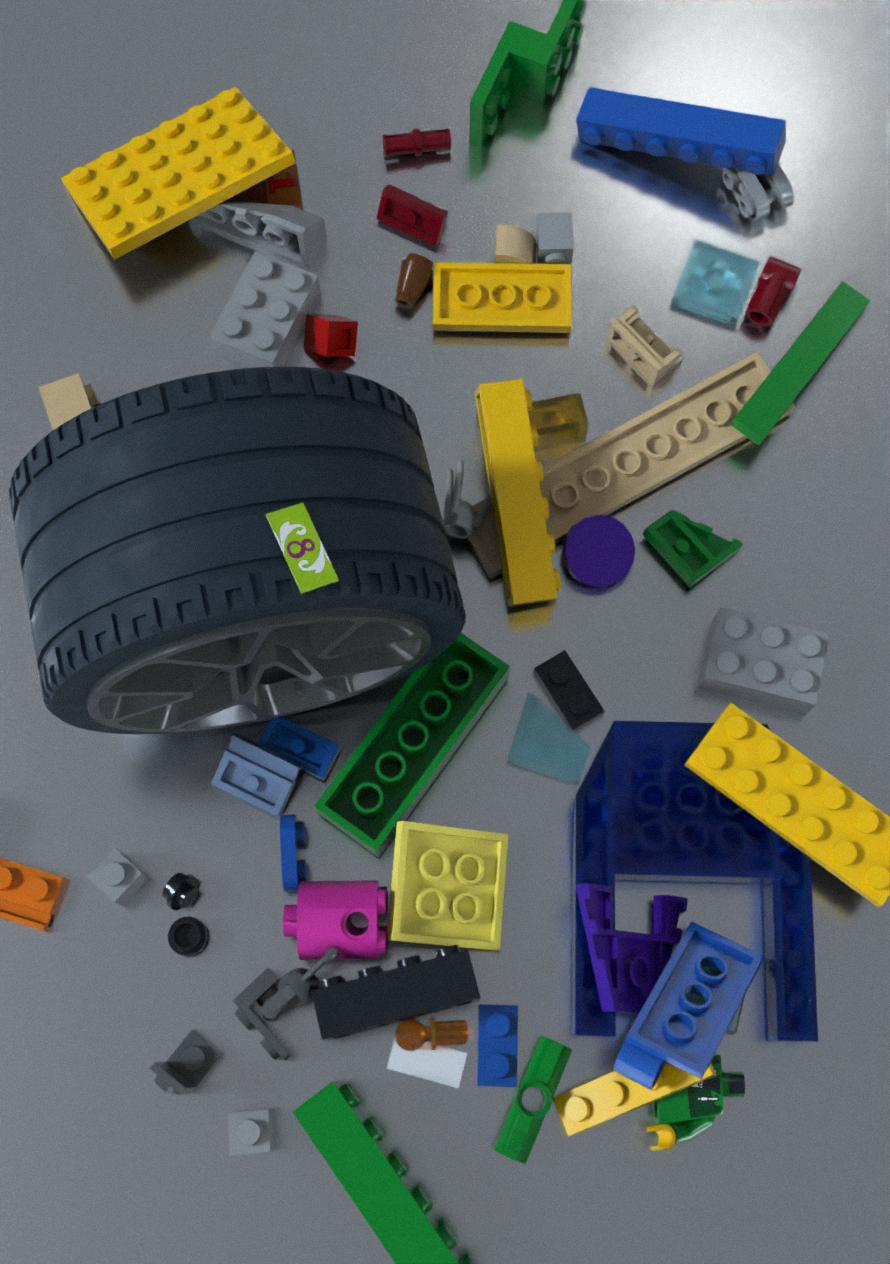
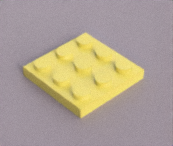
M408 821L397 822L386 940L439 946L458 945L460 948L500 951L509 834Z

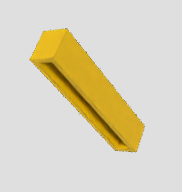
M523 379L479 384L474 394L508 607L553 600L558 598L557 591L561 590V579L558 569H553L551 555L555 554V541L553 534L547 533L545 519L549 518V504L547 498L541 496L539 483L543 482L544 473L541 461H536L534 447L538 445V435L535 425H530L528 411L532 410L530 390L524 389Z

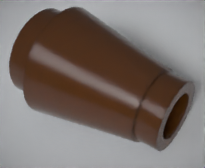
M409 253L407 258L402 260L395 297L396 303L407 308H414L415 303L434 274L432 271L433 262L430 259L419 254Z

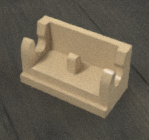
M632 306L617 319L615 318L610 322L607 338L654 386L682 363L683 359L680 357L682 353L678 349L672 351L640 318L641 316L638 314L640 310L636 306Z

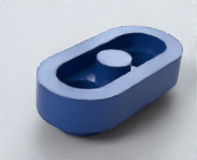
M296 814L280 815L281 870L284 892L298 891L300 881H308L306 859L300 860L299 845L306 844L304 821L298 822Z

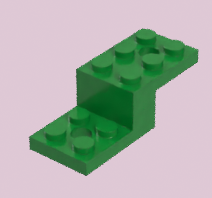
M563 0L547 34L512 21L508 22L470 101L469 142L482 146L487 134H493L498 121L497 113L499 108L504 109L510 95L543 107L548 95L553 96L560 80L558 75L560 69L567 68L572 55V49L570 48L573 42L578 44L584 30V24L581 21L586 11V1Z

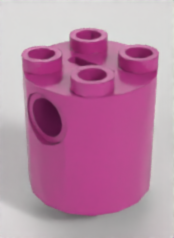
M378 880L300 881L297 905H285L283 911L284 936L297 937L299 960H320L326 954L325 951L331 946H335L339 950V954L334 960H377L380 954H386V949H388V941L386 940L387 925L380 926V914H386L388 907L387 886L379 887ZM353 912L363 913L368 918L369 925L363 928L354 926L350 921V914Z

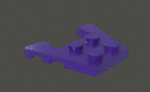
M591 883L576 884L602 1012L639 1014L671 958L673 945L679 944L681 940L682 930L677 928L679 914L686 912L687 898L671 895L653 896L654 935L613 929V887Z

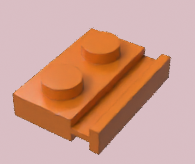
M0 858V918L48 932L51 916H54L67 879Z

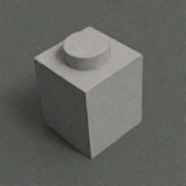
M572 212L538 213L536 225L537 264H572L574 250Z
M115 847L87 876L114 903L123 907L151 879L132 860Z
M274 1108L228 1113L229 1155L265 1153L276 1150Z

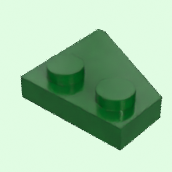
M673 509L649 525L642 534L689 588L737 553L743 546L739 540L733 538L730 542L712 533L713 528L701 522H693L688 516Z

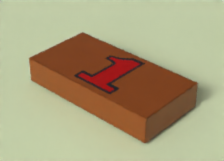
M296 163L265 179L268 204L288 205L304 210Z

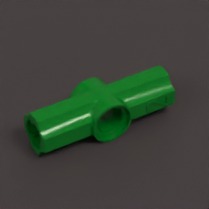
M540 1035L493 1150L526 1165L544 1118L551 1108L553 1096L572 1049ZM531 1087L540 1089L544 1096L543 1105L536 1111H529L522 1104L523 1093Z

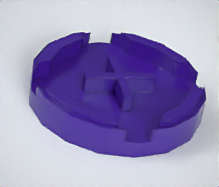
M594 515L583 518L570 528L564 538L562 555L569 573L574 579L586 586L605 587L616 584L627 575L634 563L635 545L631 533L623 523L610 516Z

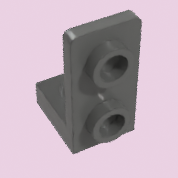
M267 968L233 1000L239 1008L234 1014L249 1031L255 1026L265 1037L260 1044L274 1060L281 1056L285 1061H289L294 1056L292 1051L254 1009L258 1004L262 1007L266 1001L278 992L276 987L279 984L280 978L272 969Z
M191 1030L166 1062H154L150 1067L157 1075L153 1081L171 1096L174 1093L177 1095L193 1094L224 1054L195 1030Z

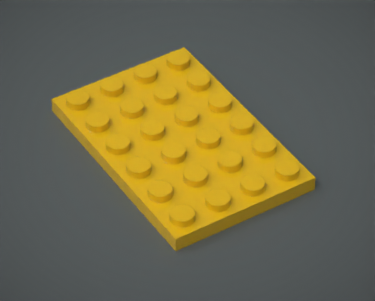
M236 87L220 92L216 97L201 105L191 107L184 114L161 123L159 127L132 138L128 143L117 149L103 153L96 160L73 169L69 174L61 177V180L115 260L295 164L296 161L293 152L242 93Z

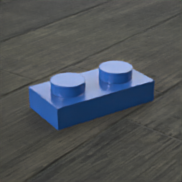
M283 717L270 719L258 744L303 765L302 771L325 781L341 750L339 744Z
M479 1004L477 1086L517 1087L518 1005Z

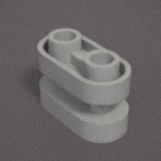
M779 163L774 176L752 174L749 171L725 168V171H723L724 183L729 190H733L738 198L741 213L752 221L768 216L770 214V204L775 210L780 211L794 203L793 188Z

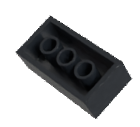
M453 945L436 950V958L421 962L420 955L396 961L398 966L396 969L383 972V968L379 965L358 971L359 978L347 982L342 976L319 981L320 989L311 991L322 1040L331 1041L479 1001L481 997L468 949L460 951L458 945Z

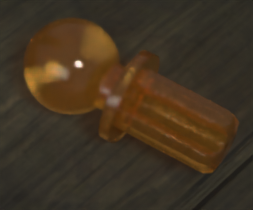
M429 1018V1026H423L418 1020L407 1019L398 1025L395 1031V1039L399 1047L405 1051H416L425 1042H430L431 1050H436L438 1045L467 1043L468 1026L464 1020L435 1022L434 1018Z

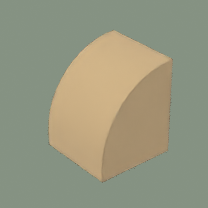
M497 224L495 263L536 264V239L533 234L521 227Z

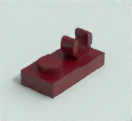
M388 184L382 191L376 219L436 246L441 241L448 211Z

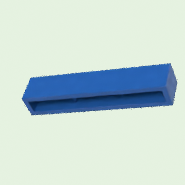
M588 87L576 118L579 140L590 145H605L616 147L623 151L633 150L649 153L656 157L678 158L690 163H706L724 169L745 170L752 174L774 176L786 143V120L592 87Z

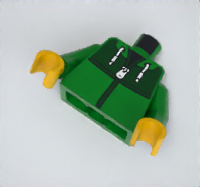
M715 1054L711 1063L717 1075L653 1102L654 1123L659 1125H650L646 1130L647 1132L656 1131L659 1141L656 1146H650V1149L652 1151L669 1150L675 1144L690 1141L710 1128L714 1123L715 1116L723 1114V1097H744L745 1079L743 1072H722L721 1056Z

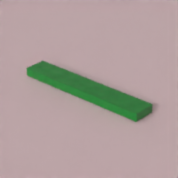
M842 281L730 425L757 445H760L871 300Z

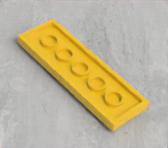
M730 702L684 765L876 907L883 906L890 896V817Z

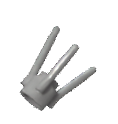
M463 460L458 461L455 483L453 480V470L448 469L446 472L443 524L446 534L455 538H467L471 535L472 530L479 531L482 519L492 504L490 491L476 515L470 503L461 501L465 467Z

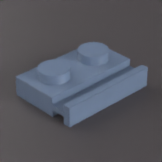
M238 733L233 734L211 784L278 817L285 808L296 783L298 773L303 765Z

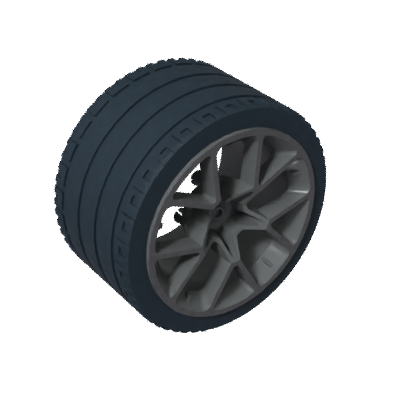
M256 367L205 373L156 384L104 402L57 427L27 453L19 463L20 465L15 469L10 480L9 499L44 704L51 714L63 722L78 728L114 734L182 733L255 723L311 710L365 693L417 670L449 648L457 639L466 622L463 600L458 587V580L415 412H413L412 407L406 403L403 397L370 379L341 371L320 368ZM303 502L339 581L301 594L265 514Z

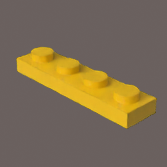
M666 1062L652 1090L613 1071L554 1097L569 1137L580 1134L717 1074L712 1063H710L704 1076L700 1079Z

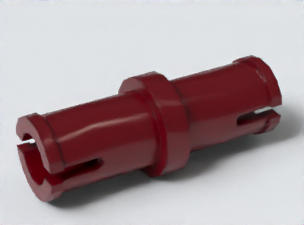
M419 128L412 129L411 133L382 135L383 152L385 157L412 153L417 157L422 156V152L451 150L450 130L445 128L420 132Z

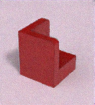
M306 314L304 349L326 357L355 356L358 321L338 315Z

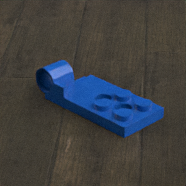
M691 921L626 1035L625 1042L615 1061L613 1071L649 1090L654 1088L666 1062L702 1079L760 968L764 956ZM706 965L713 966L721 974L710 976L701 967ZM697 994L706 1003L695 1005L690 1003L685 996Z

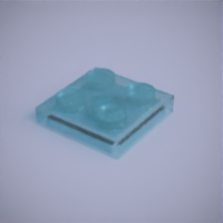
M695 239L671 303L736 325L760 261Z

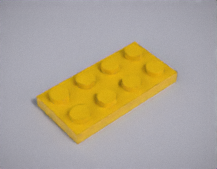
M434 262L433 331L571 333V264Z

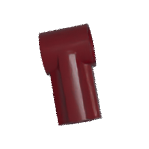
M773 255L769 256L757 282L759 285L745 312L751 323L760 327L772 326L786 296H790L802 268Z

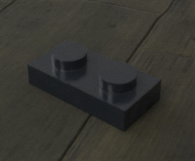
M566 650L534 668L535 676L572 733L604 714V709Z

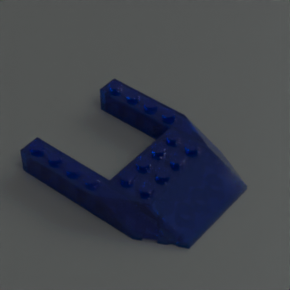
M614 721L575 796L572 867V1036L616 1037V1012H602L576 884L591 883L613 887V929L615 930V880L763 883L768 1041L818 1042L811 858L684 765L715 723ZM762 724L767 729H769L767 724Z

